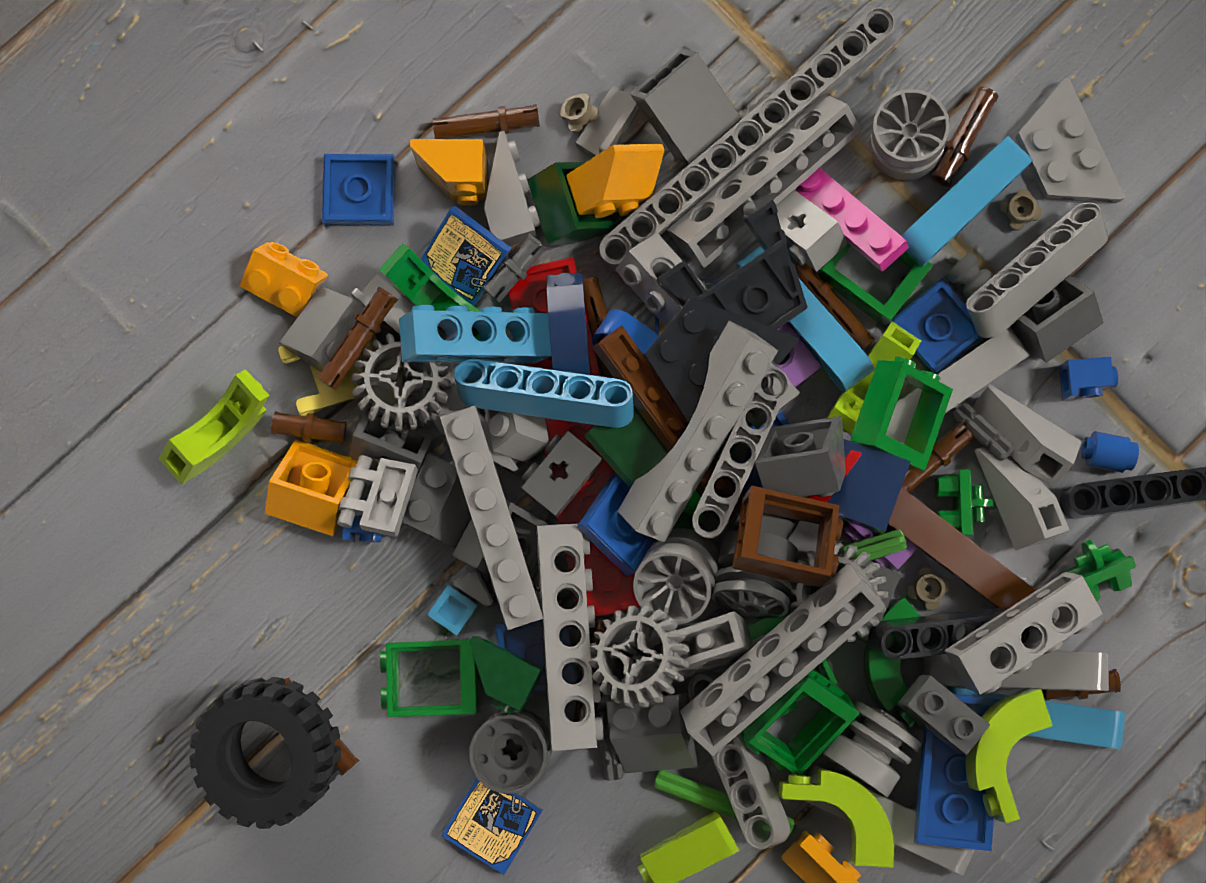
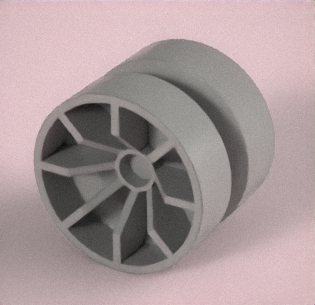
M917 89L898 91L887 97L880 104L874 116L870 138V153L874 163L883 173L899 180H915L927 175L937 166L942 157L950 129L949 116L943 104L932 94Z
M686 528L672 529L665 542L655 539L634 576V594L641 608L649 606L653 609V612L662 610L666 613V619L672 618L678 624L690 622L700 616L706 609L713 587L716 585L715 573L722 569L718 563L719 552L712 541L701 537L695 530Z

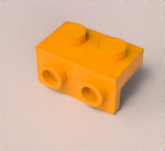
M267 242L253 250L240 287L298 318L316 293L318 286L326 281L328 274L320 270L319 266L313 261L300 259L288 253L289 250L285 246L274 242Z
M804 831L781 855V859L805 883H859L857 880L862 876L846 859L840 864L830 854L835 848L819 832L813 837L807 831Z

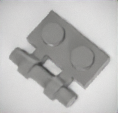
M360 455L356 467H352L348 476L350 485L346 497L341 498L338 507L341 513L337 524L345 528H351L355 516L362 515L359 524L362 530L397 537L418 469L414 464L380 458L377 471L370 470L373 460L370 457ZM372 485L367 501L360 500L364 487Z

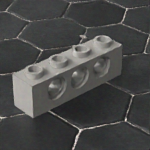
M1064 572L944 651L966 689L980 695L988 694L997 690L1002 685L1001 681L1011 674H1018L1029 669L1033 664L1032 661L1040 655L1058 650L1063 645L1062 641L1072 634H1079L1093 626L1092 621L1103 615L1083 576ZM1058 608L1059 618L1053 624L1052 614ZM1028 627L1029 637L1027 641L1022 644V632ZM998 647V659L991 664V653Z
M733 611L680 629L686 636L681 643L689 647V652L680 656V658L688 661L689 667L679 668L677 673L681 674L684 677L683 679L736 662L753 647L747 621ZM660 636L653 638L654 650L663 654V644ZM641 651V654L637 653L635 657H634V656H628V657H630L631 659L635 660V662H637L636 658L639 659V660H641L642 656H645V657H650V656H648L647 654H645V653H643V652ZM615 659L616 672L620 680L625 684L624 664L619 659ZM658 668L651 670L646 680L651 678Z

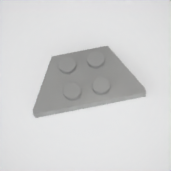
M1069 77L1063 79L1015 137L1021 149L1034 160L1029 167L1044 199L1061 200L1063 198H1072L1075 201L1098 199L1110 200V203H1118L1125 198V195Z

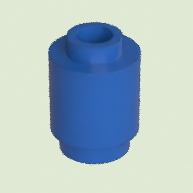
M1094 431L1090 437H1085L1081 448V457L1086 459L1087 466L1121 473L1125 470L1132 471L1137 464L1139 456L1138 443L1131 442L1129 437Z

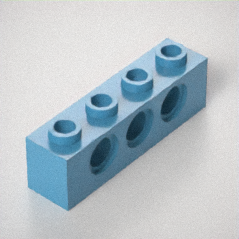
M418 305L412 307V311L399 318L402 362L461 363L467 359H478L499 363H538L551 357L548 313H535L534 308L514 309L512 313L502 312L501 307H485L480 309V312L468 311L467 306H452L446 308V311H434V306ZM437 326L445 331L446 340L439 336ZM472 327L479 332L480 341L473 336ZM505 328L511 331L513 341L507 337Z

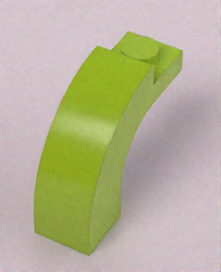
M891 321L868 354V357L874 369L878 360L894 361L895 357H903L910 360L919 347L921 340ZM874 371L847 392H842L827 417L841 416L843 431L852 434Z
M246 369L237 373L219 402L202 419L169 439L158 458L159 461L181 485L185 484L221 459L251 431L267 411L263 405L270 395Z
M1029 688L1011 694L991 706L981 717L990 726L965 758L966 777L969 788L978 791L985 789L986 794H983V802L989 816H994L995 820L1005 824L1020 819L1006 774L1009 753L1013 746L1024 736L1053 726L1041 689Z
M817 768L816 783H811V776L789 775L788 781H779L778 796L782 799L828 802L837 806L843 812L850 826V861L854 865L894 868V839L890 822L880 803L864 786L838 772Z

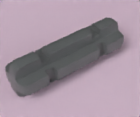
M963 403L953 412L955 421L962 423L971 432L973 437L986 449H989L991 454L999 461H1003L1011 455L1014 450L1012 444L1004 436L1001 437L999 432L980 414L977 415L969 404Z
M601 708L597 711V717L602 718L603 740H600L601 757L605 761V764L602 765L603 777L608 781L619 780L623 777L622 764L619 763V757L610 740L607 708Z

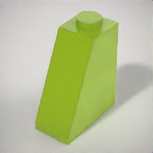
M713 811L641 853L640 859L643 863L637 866L645 883H677L740 850L717 811Z

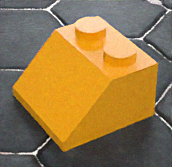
M410 139V147L418 168L452 201H457L459 205L474 206L478 205L479 201L486 200L487 156L483 139Z
M663 144L612 145L568 173L566 177L579 215L594 214L596 218H602L613 213H619L620 216H628L636 211L639 205L646 202L653 195L665 151Z
M295 439L269 480L264 514L333 536L339 526L337 522L341 511L338 510L341 498L346 497L350 485L348 476L351 468L356 467L358 460Z

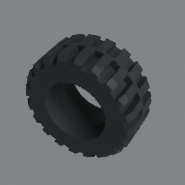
M271 677L268 680L263 678L253 679L214 700L207 707V712L200 715L195 726L198 731L191 735L190 747L195 749V753L189 756L191 769L196 768L198 774L193 779L197 788L203 787L207 795L204 799L210 806L215 803L220 808L218 813L227 820L234 816L237 818L236 823L245 827H250L256 822V827L259 829H269L274 824L278 826L285 825L296 817H300L321 799L330 789L329 784L336 779L339 768L334 764L341 759L342 748L335 746V741L340 738L338 726H331L329 719L333 715L327 707L322 710L317 704L321 698L313 691L309 694L303 693L304 686L302 684L292 681L285 686V680L279 677ZM248 721L267 724L278 731L285 739L292 757L291 773L287 781L276 782L267 780L255 773L247 764L242 753L241 735L244 725Z

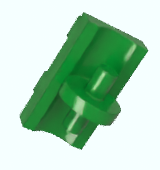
M958 470L952 473V475L938 477L934 480L936 498L953 497V511H937L936 514L963 535L971 536L973 535L972 509L974 522H985L984 508L995 507L994 499H984L983 486L981 485L972 486V499L971 470Z
M1087 540L1081 544L1083 554L1074 558L1076 566L1064 571L1083 576L1095 600L1098 601L1101 595L1097 584L1107 580L1109 588L1113 591H1122L1131 587L1130 570L1135 568L1136 564L1132 556L1126 557L1118 548L1111 551L1108 544L1097 548L1094 542Z

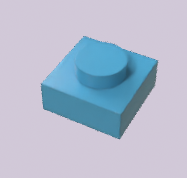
M447 585L427 615L458 636L478 608V605Z

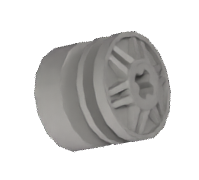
M856 700L854 705L860 713L859 716L864 720L861 724L853 720L847 726L855 733L853 737L849 739L840 734L822 754L887 798L900 779L898 773L889 766L890 761L894 759L909 765L911 759L899 750L900 746L903 745L917 753L922 744L912 736L905 725L877 707L867 706Z

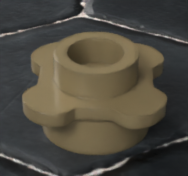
M582 93L572 95L565 100L560 109V116L568 121V128L571 132H579L589 121H594L598 118L599 110L596 107H592L588 94Z
M1025 189L1019 190L1010 200H1002L999 205L1000 212L1007 215L1010 220V227L1016 231L1022 230L1024 225L1031 220L1037 221L1042 213L1041 209L1037 207L1036 200ZM1022 207L1023 213H1019L1017 208Z
M924 567L918 570V578L915 583L907 588V595L912 600L918 599L924 603L926 609L936 610L940 606L939 600L944 596L945 592L949 591L950 583L946 578H940L932 574L930 568ZM927 585L931 586V592L925 590Z

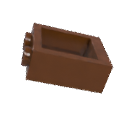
M751 486L742 499L732 568L820 588L830 577H834L838 567L839 558L837 554H834L835 541L838 542L843 528V521L838 519L840 505ZM763 512L819 525L813 567L757 554Z

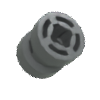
M971 252L967 253L944 276L951 284L963 286L962 295L967 300L994 276L988 269H979L978 259Z

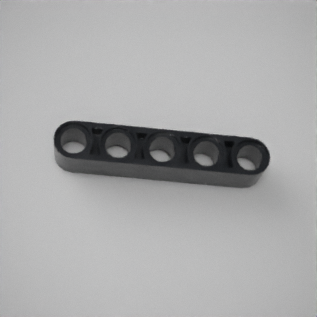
M1206 467L1082 483L1068 488L1062 493L1060 507L1066 516L1079 519L1206 502ZM1183 478L1189 480L1192 484L1193 490L1190 496L1182 491L1181 481ZM1147 483L1153 484L1157 489V497L1154 501L1149 499L1145 493ZM1112 487L1121 492L1122 502L1120 505L1114 504L1109 497ZM1076 492H1080L1086 497L1087 506L1084 510L1078 509L1074 504Z
M1010 607L880 621L877 626H872L869 631L868 640L874 651L891 659L946 654L944 650L959 641L956 637V631L962 624L965 626V634L962 637L964 638ZM926 628H930V638L925 644H922L921 634ZM1026 629L1021 635L1022 644L1029 637V632ZM894 631L896 636L895 642L890 648H886L885 639L889 633Z

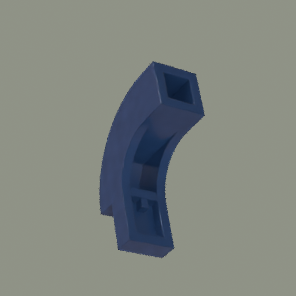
M562 273L546 276L553 370L590 375L582 273Z

